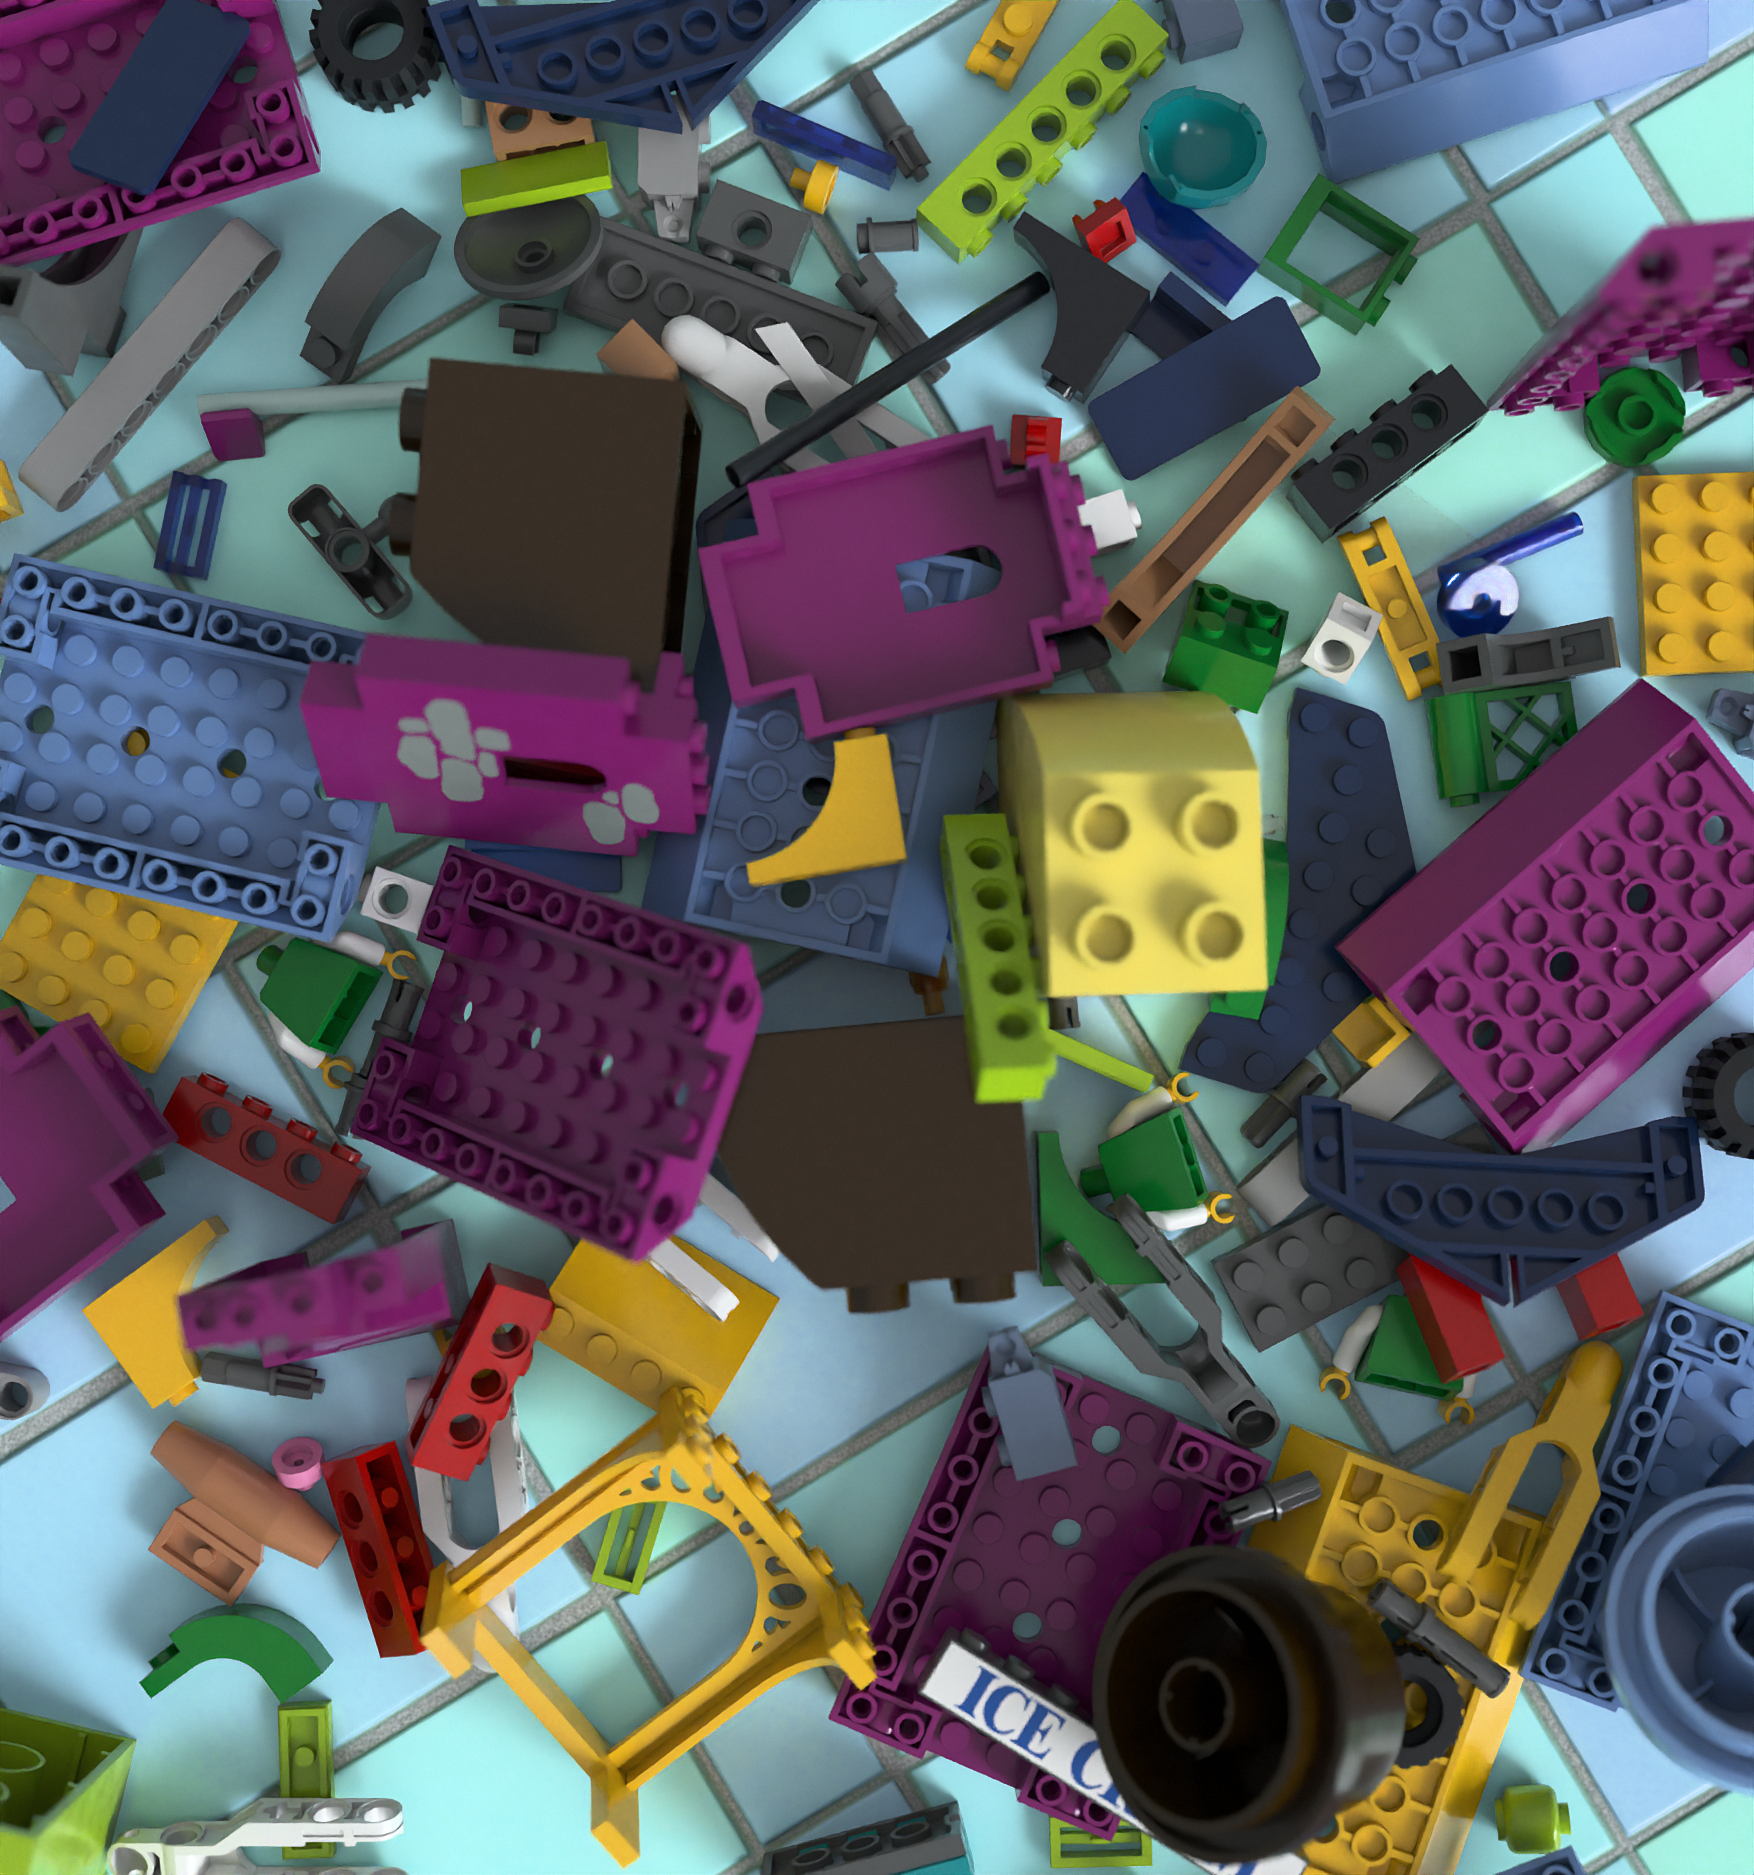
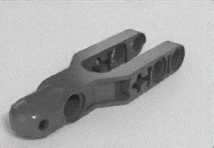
M1127 1192L1109 1204L1105 1210L1107 1212L1110 1211L1127 1231L1141 1257L1147 1255L1156 1265L1168 1289L1197 1321L1198 1328L1191 1339L1177 1346L1159 1345L1067 1239L1061 1241L1044 1255L1058 1279L1140 1373L1182 1382L1204 1409L1239 1446L1242 1445L1247 1448L1260 1447L1268 1443L1277 1434L1280 1428V1419L1271 1401L1254 1383L1242 1364L1222 1342V1311L1216 1304L1214 1293Z

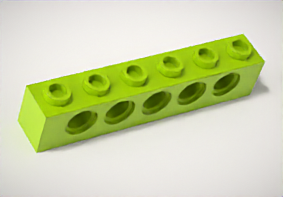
M1119 0L917 207L916 219L918 227L958 265L968 254L973 258L977 257L992 241L994 235L991 231L1003 218L1007 222H1011L1024 209L1029 201L1026 195L1037 183L1042 187L1046 186L1058 174L1063 166L1060 160L1072 147L1077 152L1080 151L1092 139L1098 130L1095 126L1098 120L1106 112L1114 116L1127 103L1132 95V92L1129 90L1141 76L1146 81L1149 80L1161 68L1167 58L1163 53L1169 34L1133 0ZM1110 55L1118 56L1125 62L1126 66L1120 70H1112L1103 64L1102 59ZM1073 91H1083L1090 96L1092 102L1084 106H1078L1070 102L1067 95ZM1039 126H1048L1057 133L1058 137L1052 141L1045 142L1037 139L1032 131ZM1005 161H1013L1022 167L1023 173L1016 177H1006L999 172L997 167ZM978 196L986 200L989 207L984 212L972 213L963 206V202L969 197Z
M1006 814L943 815L939 856L976 1102L1040 1100L1043 1098L1047 1077L1055 1076L1056 1055L1054 1045L1045 1044L1043 1032H1046L1048 1028V1009L1045 1000L1037 999L1036 989H1039L1040 963L1038 957H1030L1029 947L1032 946L1033 924L1031 915H1023L1021 907L1025 904L1026 885L1024 875L1016 874L1015 866H1017L1019 858L1017 835H1009Z

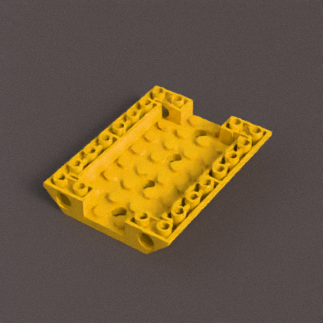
M1290 1423L1269 1483L1273 1484L1308 1470L1318 1478L1322 1495L1318 1500L1282 1513V1519L1273 1522L1269 1518L1254 1524L1246 1547L1268 1552L1300 1570L1311 1581L1331 1585L1345 1592L1359 1602L1373 1616L1379 1626L1387 1618L1368 1606L1366 1602L1369 1600L1367 1597L1374 1585L1382 1578L1387 1577L1400 1590L1418 1603L1426 1602L1434 1608L1435 1616L1441 1619L1442 1622L1462 1635L1493 1661H1496L1503 1668L1511 1672V1675L1508 1676L1510 1681L1505 1690L1498 1697L1490 1699L1474 1684L1463 1678L1418 1642L1410 1643L1404 1637L1393 1642L1396 1645L1412 1644L1421 1651L1425 1649L1440 1661L1459 1686L1457 1689L1458 1693L1463 1697L1464 1708H1462L1464 1721L1462 1728L1459 1727L1457 1732L1458 1739L1454 1745H1450L1446 1749V1754L1443 1757L1433 1759L1429 1762L1430 1765L1421 1768L1419 1765L1410 1766V1769H1400L1399 1766L1392 1765L1386 1778L1373 1794L1356 1807L1335 1816V1827L1330 1834L1316 1837L1303 1847L1310 1863L1302 1875H1454L1524 1677L1519 1676L1517 1673L1534 1628L1531 1630L1525 1629L1518 1621L1511 1620L1508 1617V1613L1521 1586L1517 1579L1521 1572L1529 1569L1541 1543V1540L1537 1537L1547 1517L1508 1503L1477 1568L1467 1582L1460 1586L1450 1581L1449 1577L1442 1576L1436 1572V1566L1471 1493L1394 1466L1384 1457ZM1423 1520L1436 1521L1439 1527L1437 1540L1429 1546H1419L1413 1540V1530ZM1403 1680L1405 1693V1723L1403 1731L1410 1730L1419 1725L1428 1709V1701L1424 1690L1418 1684L1409 1680Z

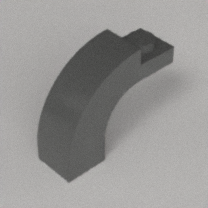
M402 207L389 213L372 225L345 253L315 298L305 319V323L310 325L311 328L299 356L339 385L350 379L366 339L378 317L400 291L425 277L442 236Z
M1609 616L1533 632L1509 635L1483 633L1436 643L1444 694L1478 693L1541 685L1574 679L1576 676L1621 668L1613 617Z

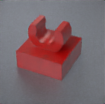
M1116 197L1107 203L1099 199L1094 201L1095 212L1083 220L1077 214L1072 217L1082 248L1105 263L1137 242L1127 208Z
M1013 414L1009 446L1012 468L1025 469L1026 458L1048 453L1050 464L1058 463L1062 418Z

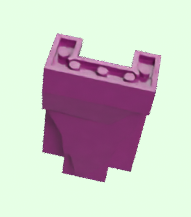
M453 1218L401 1230L402 1241L386 1249L332 1260L310 1269L307 1251L256 1262L176 1295L175 1301L186 1352L223 1344L224 1348L257 1341L264 1368L459 1325L470 1302V1295Z

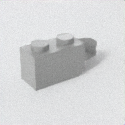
M671 95L683 123L682 135L638 127L637 184L641 190L642 201L651 210H655L659 238L671 243H689L695 210H701V193L710 194V162H702V144H711V115L709 114L691 131L678 96Z

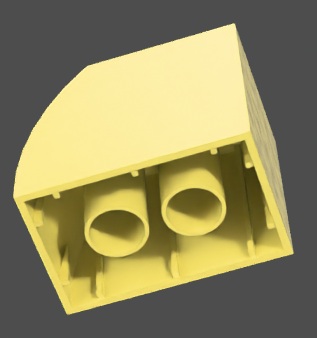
M1207 691L1034 693L999 699L996 707L999 814H1006L1009 835L1016 834L1018 838L1019 858L1018 864L1015 866L1016 874H1023L1025 878L1026 899L1024 906L1021 907L1023 915H1031L1033 942L1032 946L1029 947L1030 957H1038L1040 963L1039 989H1036L1037 997L1267 989L1259 768L1248 738L1237 717L1226 702L1216 694Z

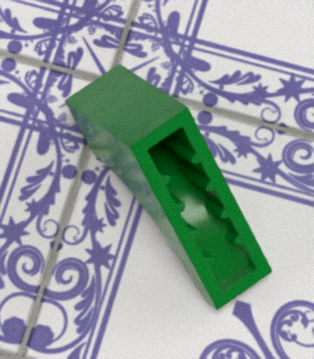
M1035 1131L1039 1278L1042 1286H1064L1044 1257L1048 1251L1064 1239H1067L1080 1252L1107 1285L1165 1283L1161 1272L1147 1255L1141 1257L1135 1250L1130 1236L1119 1221L1096 1209L1077 1189L1063 1161L1059 1133L1057 1131Z

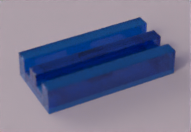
M173 470L153 566L154 569L160 572L208 580L227 483L219 479L212 478L211 480L203 476L194 474L191 476ZM188 486L190 487L175 563H172L174 544L186 487ZM203 490H208L210 493L194 567L187 566Z

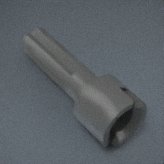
M873 252L858 261V269L866 277V282L861 284L857 277L844 273L835 283V286L855 311L862 316L866 315L869 317L872 315L903 354L929 339L895 296L898 292L896 289L898 282ZM944 359L920 375L927 384L932 385L951 369L950 363L947 359Z

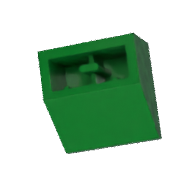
M1195 579L1168 656L1162 682L1188 691L1211 692L1228 705L1258 714L1278 669L1289 611L1280 609L1273 603L1265 600H1254L1233 593L1222 585L1207 584Z

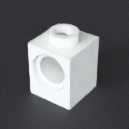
M1122 489L1085 500V505L1078 506L1082 526L1091 524L1096 540L1098 555L1091 556L1090 559L1133 546L1138 537L1136 530L1141 529L1142 524L1134 500L1126 502Z
M1338 592L1312 634L1301 662L1312 667L1318 674L1332 678L1345 685L1372 644L1383 615Z
M376 866L374 875L367 874L361 885L358 902L362 903L363 906L360 914L418 934L435 886ZM402 886L408 894V903L404 910L393 914L387 908L386 896L393 887Z

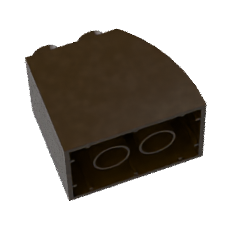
M430 357L427 389L406 387L400 404L399 440L401 449L408 452H419L420 463L417 494L396 492L392 500L389 516V547L393 556L410 557L409 572L416 582L448 615L486 645L626 658L629 663L630 681L639 683V693L653 694L661 653L682 654L703 423L687 382Z
M964 1016L754 1035L716 1150L732 1185L752 1218L779 1252L813 1285L822 1291L845 1289L847 1312L852 1314L883 1313L911 1307L909 1283L949 1279L953 1303L956 1304L992 1303L1016 1298L1014 1273L1038 1271L1023 1101L976 1102Z

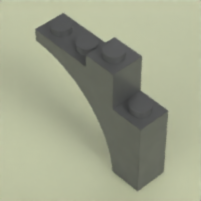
M144 227L67 251L54 265L39 274L35 270L0 264V342L25 368L73 377L80 353L113 358L127 315L119 303Z

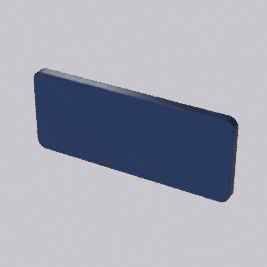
M166 0L69 153L68 160L75 171L140 195L151 194L249 38L251 28L248 20L230 12L222 13L221 9L196 0Z
M1276 296L1095 398L1089 403L1088 412L1120 473L1126 480L1133 481L1287 396L1297 385L1301 388L1319 377L1321 368L1286 300Z

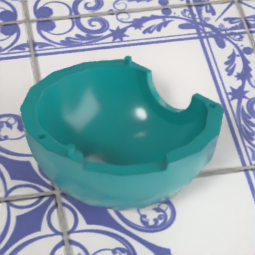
M1196 85L1171 90L1152 102L1141 120L1139 130L1140 154L1151 183L1158 193L1170 203L1189 209H1206L1229 204L1249 189L1265 164L1267 140L1260 120L1244 102L1239 104L1221 93L1198 90Z

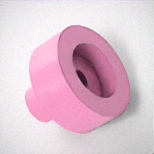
M309 1437L290 1439L278 1446L272 1455L275 1476L287 1488L307 1491L323 1476L320 1463L325 1462V1457L321 1444L315 1439Z

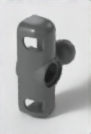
M321 484L311 485L289 504L288 515L369 613L380 620L393 619L409 606L413 598L410 585L376 546L378 542L389 535V516L394 495L386 498L380 505L378 518L362 529L325 486ZM331 499L342 511L340 518L328 505ZM309 520L321 535L316 537L310 536L301 524ZM352 543L362 544V558L353 565H344L342 562L344 549ZM395 575L405 587L404 594L392 581ZM373 596L384 611L374 612L365 599Z

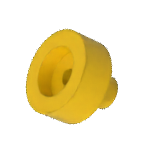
M819 159L812 172L795 167L789 186L805 192L803 208L821 215L824 214L836 184L839 166Z

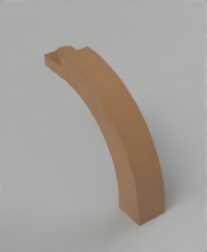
M1297 385L1187 512L1110 592V606L1102 607L1103 616L1101 622L1092 625L1126 654L1236 534L1336 419Z

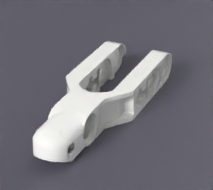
M692 315L677 316L664 326L661 333V346L676 361L678 370L749 417L759 445L781 432L780 429L767 421L765 411L767 399L776 388L779 390H798L781 365L772 364L730 336L723 335L701 319ZM817 364L839 395L853 387L820 364ZM877 402L854 416L863 428L885 442V448L888 450L931 439ZM805 447L777 466L789 474L831 463Z
M707 1172L697 1206L701 1207L704 1204L731 1227V1234L737 1239L741 1236L744 1237L773 1263L779 1256V1250L752 1218L743 1201ZM668 1238L644 1258L651 1266L720 1322H724L728 1317L727 1314L740 1303L729 1289Z
M432 1375L422 1376L420 1379L415 1377L407 1378L405 1397L409 1429L432 1382ZM514 1386L511 1390L512 1400L509 1411L502 1421L497 1420L490 1434L489 1453L500 1530L498 1534L525 1515L530 1509ZM414 1466L422 1530L453 1563V1566L456 1567L481 1547H469L468 1540L457 1529L450 1477ZM513 1582L486 1604L520 1642L521 1636L515 1583ZM474 1647V1666L487 1673H497Z
M260 1798L229 1821H181L165 1828H133L126 1830L117 1836L107 1852V1863L113 1875H408L405 1870L398 1867L257 1866L245 1856L241 1846H305L306 1842H344L345 1847H355L357 1842H378L391 1839L398 1834H404L402 1805L399 1801L390 1798Z

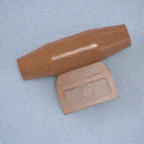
M174 1420L166 1428L150 1452L193 1498L181 1503L174 1509L148 1550L230 1607L239 1599L263 1563L264 1545L318 1569L342 1536L294 1488L283 1486L275 1475L233 1446L177 1420Z

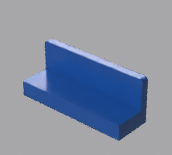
M465 839V849L473 853L590 892H619L622 889V855Z

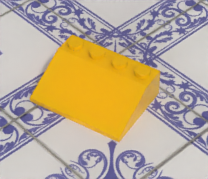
M672 1234L668 1238L715 1277L739 1300L740 1303L727 1314L728 1317L725 1321L720 1322L646 1260L643 1259L639 1263L630 1262L581 1239L549 1288L555 1305L554 1315L547 1330L544 1332L540 1331L536 1339L657 1413L660 1412L659 1397L676 1385L686 1398L693 1394L701 1402L711 1418L780 1298L675 1234Z

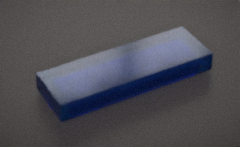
M758 100L751 116L754 134L817 161L821 159L838 165L839 170L890 191L897 172V159H895V156L764 100Z
M1144 171L1119 200L1127 208L1135 235L1225 307H1227L1259 266L1255 260L1193 210L1172 204L1162 197Z

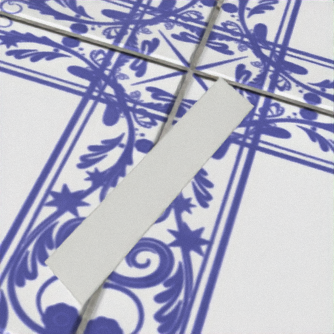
M788 322L755 329L813 411L839 396ZM855 417L829 432L847 459L879 452Z

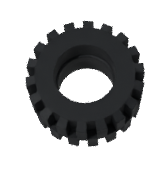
M318 0L322 9H312L310 21L315 29L309 30V39L315 49L313 53L330 84L336 92L340 91L344 100L352 105L358 101L365 111L374 113L376 105H380L384 113L395 112L394 104L402 102L404 108L407 109L415 105L412 97L417 93L425 98L431 92L427 82L429 79L438 82L442 72L437 62H444L427 19L426 7L430 6L428 0ZM385 22L404 28L399 45L389 55L376 60H365L353 55L356 39L369 26Z
M1754 1033L1731 1034V1037H1720L1712 1041V1049L1702 1048L1695 1056L1700 1061V1064L1698 1066H1689L1685 1076L1693 1078L1691 1087L1683 1086L1682 1097L1691 1098L1692 1106L1685 1107L1684 1111L1686 1117H1696L1699 1137L1708 1138V1146L1718 1151H1724L1726 1155L1754 1160V1125H1748L1740 1117L1734 1103V1091L1738 1080L1747 1070L1754 1067Z

